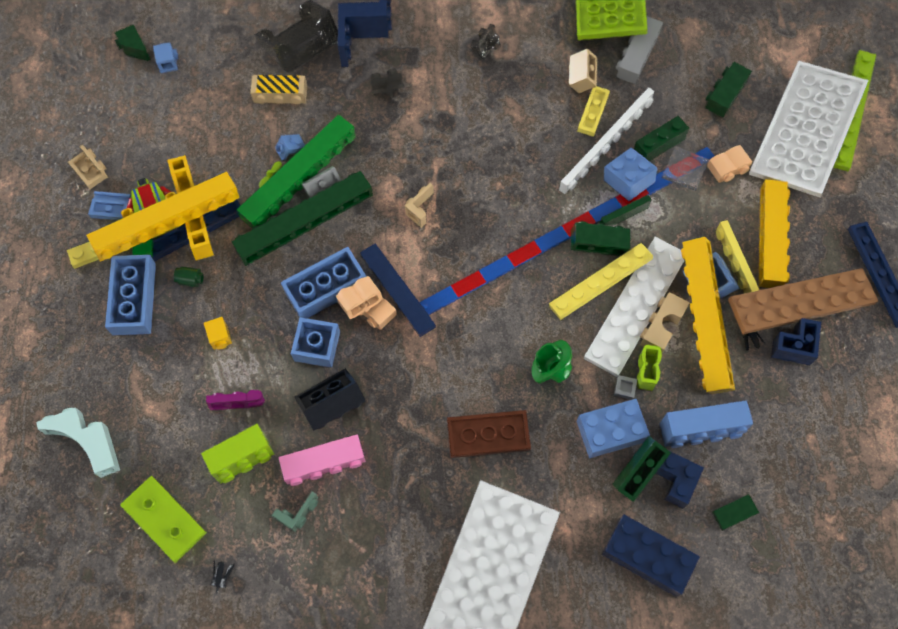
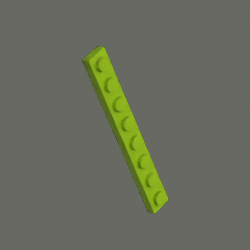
M859 50L857 53L852 76L868 80V83L833 168L847 172L851 169L877 54Z

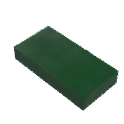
M749 494L712 512L722 531L760 513Z

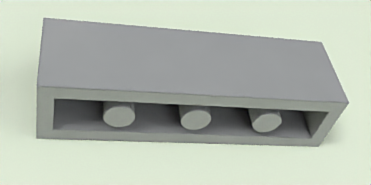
M647 16L648 33L630 36L628 42L630 45L625 47L622 54L623 60L619 59L616 70H618L617 78L636 85L661 32L663 22Z

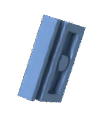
M94 191V198H92L88 215L90 218L120 220L123 218L121 211L126 209L129 198L132 196L130 194Z

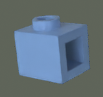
M171 43L153 46L156 63L161 73L178 70L176 59H179L176 49L172 48Z

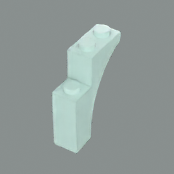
M77 408L64 409L62 413L45 416L41 421L36 422L38 430L45 435H61L77 441L87 453L94 474L100 478L120 471L110 433L104 423L93 422L86 427L83 414Z

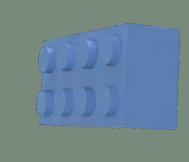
M346 247L280 283L299 318L307 319L337 303L336 295L341 289L353 286L358 279L367 276L349 247Z
M150 255L111 257L105 328L112 335L151 334L156 263Z
M747 401L668 412L659 425L664 446L678 448L682 447L685 443L698 445L703 443L704 440L718 442L723 440L724 437H730V439L740 438L753 425Z

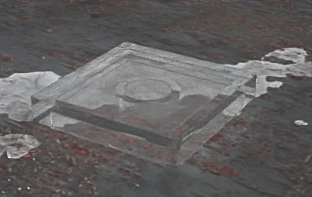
M675 146L662 178L696 191L709 159Z

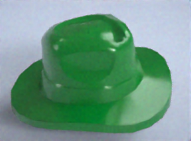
M558 340L553 343L544 344L537 351L532 364V376L538 384L549 379L560 383L569 377L572 370V364L570 363L572 350L566 341Z

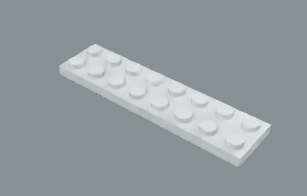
M654 237L648 247L649 252L653 255V259L634 271L583 358L615 377L620 375L640 340V335L644 328L648 326L653 312H656L661 297L665 296L685 261L682 258L680 249L657 237Z

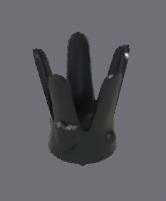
M757 331L742 334L746 351L749 350L748 336L757 349L760 348L758 337L765 343Z
M213 560V579L210 585L217 587L216 594L219 587L227 588L228 578L235 564L229 566L223 577L224 562H218L215 574V560Z

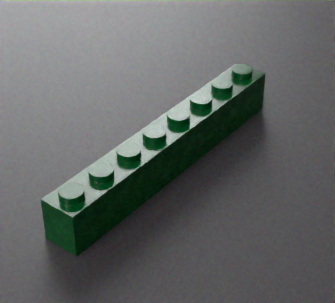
M361 171L352 173L346 179L335 182L328 189L321 190L315 196L301 201L299 205L286 209L284 213L270 218L260 226H255L251 231L237 236L231 242L246 267L373 196L372 186Z

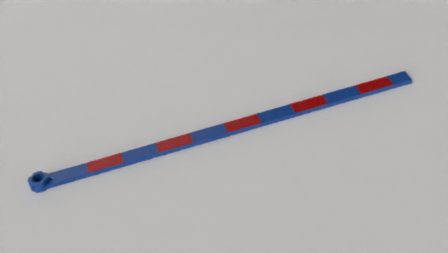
M708 147L656 174V182L632 200L628 201L619 194L419 303L428 315L440 310L570 239L571 229L576 222L585 221L588 224H598L601 217L646 195H651L708 164L709 160L715 157Z

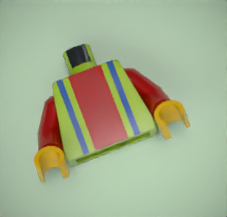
M142 178L137 182L139 188L131 191L132 197L129 198L126 209L121 211V215L125 218L176 195V193L164 186L159 187L156 182L149 184L148 179Z

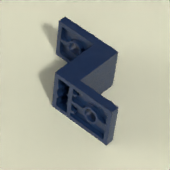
M391 0L338 3V50L341 67H348V60H351V39L389 38V30H392Z

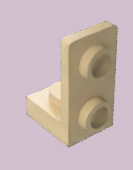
M431 183L423 186L414 198H410L405 204L406 215L421 228L426 224V213L419 206L434 193Z

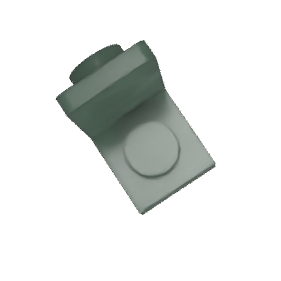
M312 491L294 519H292L294 515L289 511L283 509L281 512L277 508L273 512L272 517L296 532L297 529H301L305 524V517L308 512H312L317 506L318 496Z

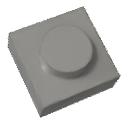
M618 375L613 396L633 400L638 379Z

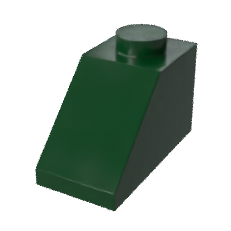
M134 24L114 32L117 37L114 41L119 50L123 49L125 55L146 61L151 60Z

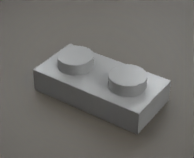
M331 166L302 183V186L308 197L311 198L319 191L328 189L335 182H340L341 179L335 167Z

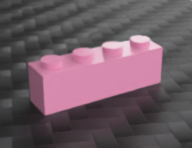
M357 434L281 456L279 461L284 481L287 485L295 486L303 483L302 480L309 478L316 480L321 478L322 474L329 472L330 474H336L346 467L357 468L365 462V458Z

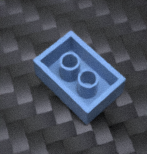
M637 399L580 414L576 421L589 459L642 444L650 436Z

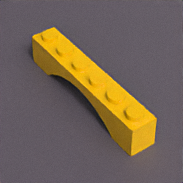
M185 155L167 160L177 194L195 186ZM203 215L186 222L187 236L195 260L214 256Z

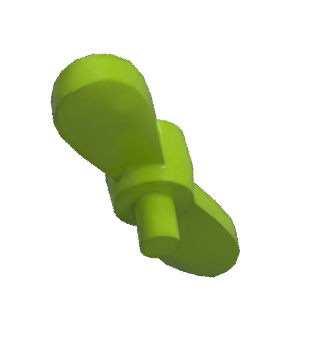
M280 161L275 162L271 170L267 171L266 176L260 181L259 187L282 168Z

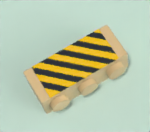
M252 75L251 96L254 103L306 104L307 83L305 76Z

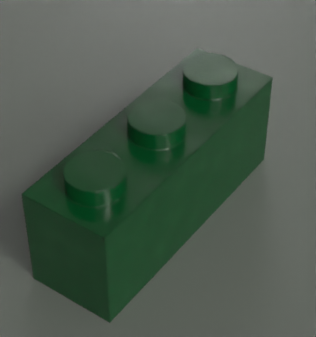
M734 61L730 67L726 66L721 75L723 78L716 81L713 87L715 89L714 92L710 91L705 99L708 101L705 109L724 118L747 83L752 70Z
M678 115L637 140L634 150L650 162L685 140L689 127Z
M585 221L576 222L571 229V250L622 256L631 249L630 229L606 226L605 224H588Z
M648 436L612 485L616 490L634 502L671 452Z

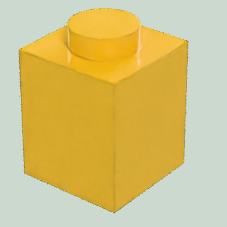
M223 317L204 322L209 343L214 350L224 349L232 344L227 324Z

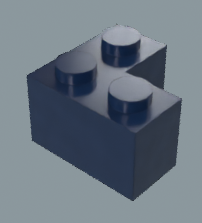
M801 318L794 326L793 334L779 332L773 339L771 357L810 366L818 358L821 322Z
M671 452L655 473L672 481L664 500L684 509L691 500L704 467Z

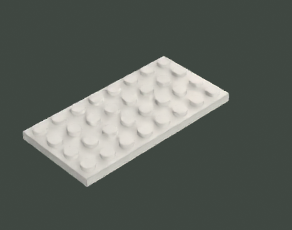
M798 61L749 175L764 180L788 182L789 188L821 198L868 80Z
M480 480L423 629H517L560 512Z

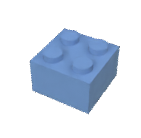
M630 148L605 166L604 181L630 201L656 182L657 167L633 148Z
M299 318L291 350L293 360L295 362L332 368L340 335L338 324Z

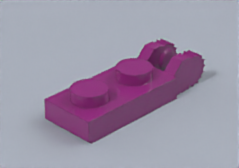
M257 389L250 390L247 394L233 392L232 394L214 393L206 396V403L210 410L262 406L265 401L262 392Z

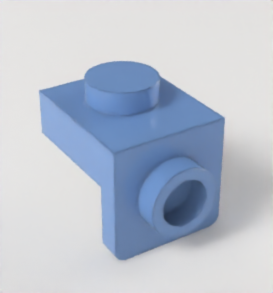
M299 134L284 135L280 137L275 148L283 161L287 159L289 154L298 153L305 144Z

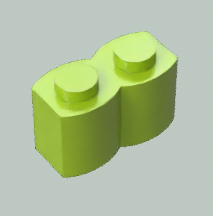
M644 346L638 358L640 370L636 378L638 379V389L652 391L660 379V368L658 365L662 358L660 346Z

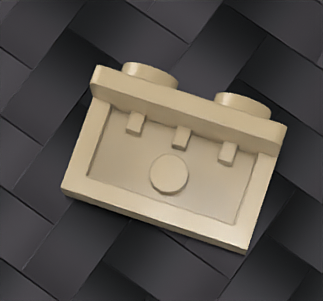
M81 145L80 148L83 152L68 161V163L87 187L92 189L108 178L105 173L107 168L100 160L98 162L95 160L96 155L90 148L87 150Z

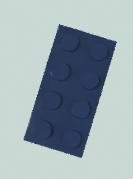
M625 514L619 519L601 554L675 597L683 594L700 558L697 554Z

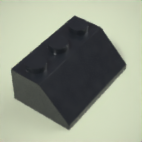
M346 368L294 397L313 431L325 427L327 423L334 419L341 418L344 413L360 407L366 401L357 382Z

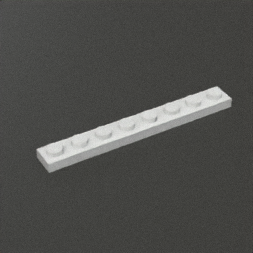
M648 87L560 183L559 191L566 194L569 189L573 190L579 178L586 176L591 165L595 166L602 154L605 155L609 151L610 145L620 139L621 133L631 127L632 121L634 119L637 120L642 115L643 109L650 107L654 100L652 99L654 94L652 89Z

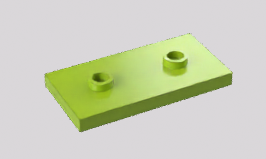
M152 475L120 504L174 563H177L207 533Z

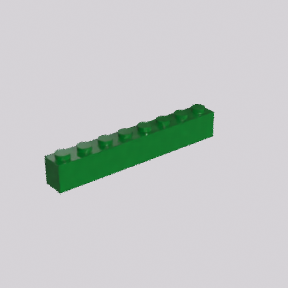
M338 114L237 209L240 219L252 229L255 226L266 223L272 215L279 211L282 205L292 199L297 191L303 189L302 183L316 176L322 167H326L335 155L340 154L342 149L354 140L356 136L354 126Z

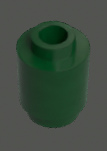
M181 266L180 268L177 267L174 271V282L179 285L198 287L203 283L204 274L201 273V269Z

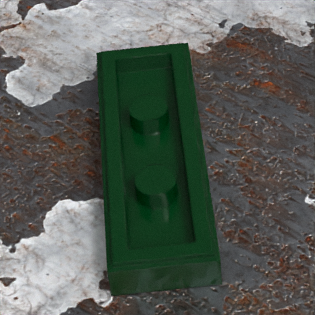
M646 195L601 217L600 224L614 226L649 209L652 199L649 195Z

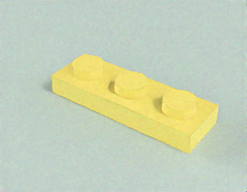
M600 87L592 88L577 132L594 137L610 90Z

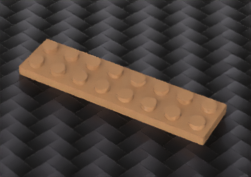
M863 268L735 295L728 299L742 334L796 323L801 318H818L875 305L879 302Z

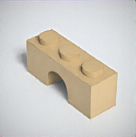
M670 292L666 298L662 296L657 305L660 308L658 313L653 312L648 321L651 323L649 329L645 327L640 335V338L643 339L640 345L643 347L645 345L660 346L663 353L673 333L667 331L663 327L662 322L670 321L678 325L690 302Z

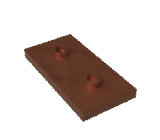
M526 410L447 417L451 458L531 450Z

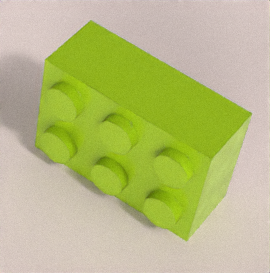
M255 424L202 452L201 455L211 475L221 484L232 481L235 478L234 476L241 472H249L258 463L262 464L269 461L275 453L259 425Z

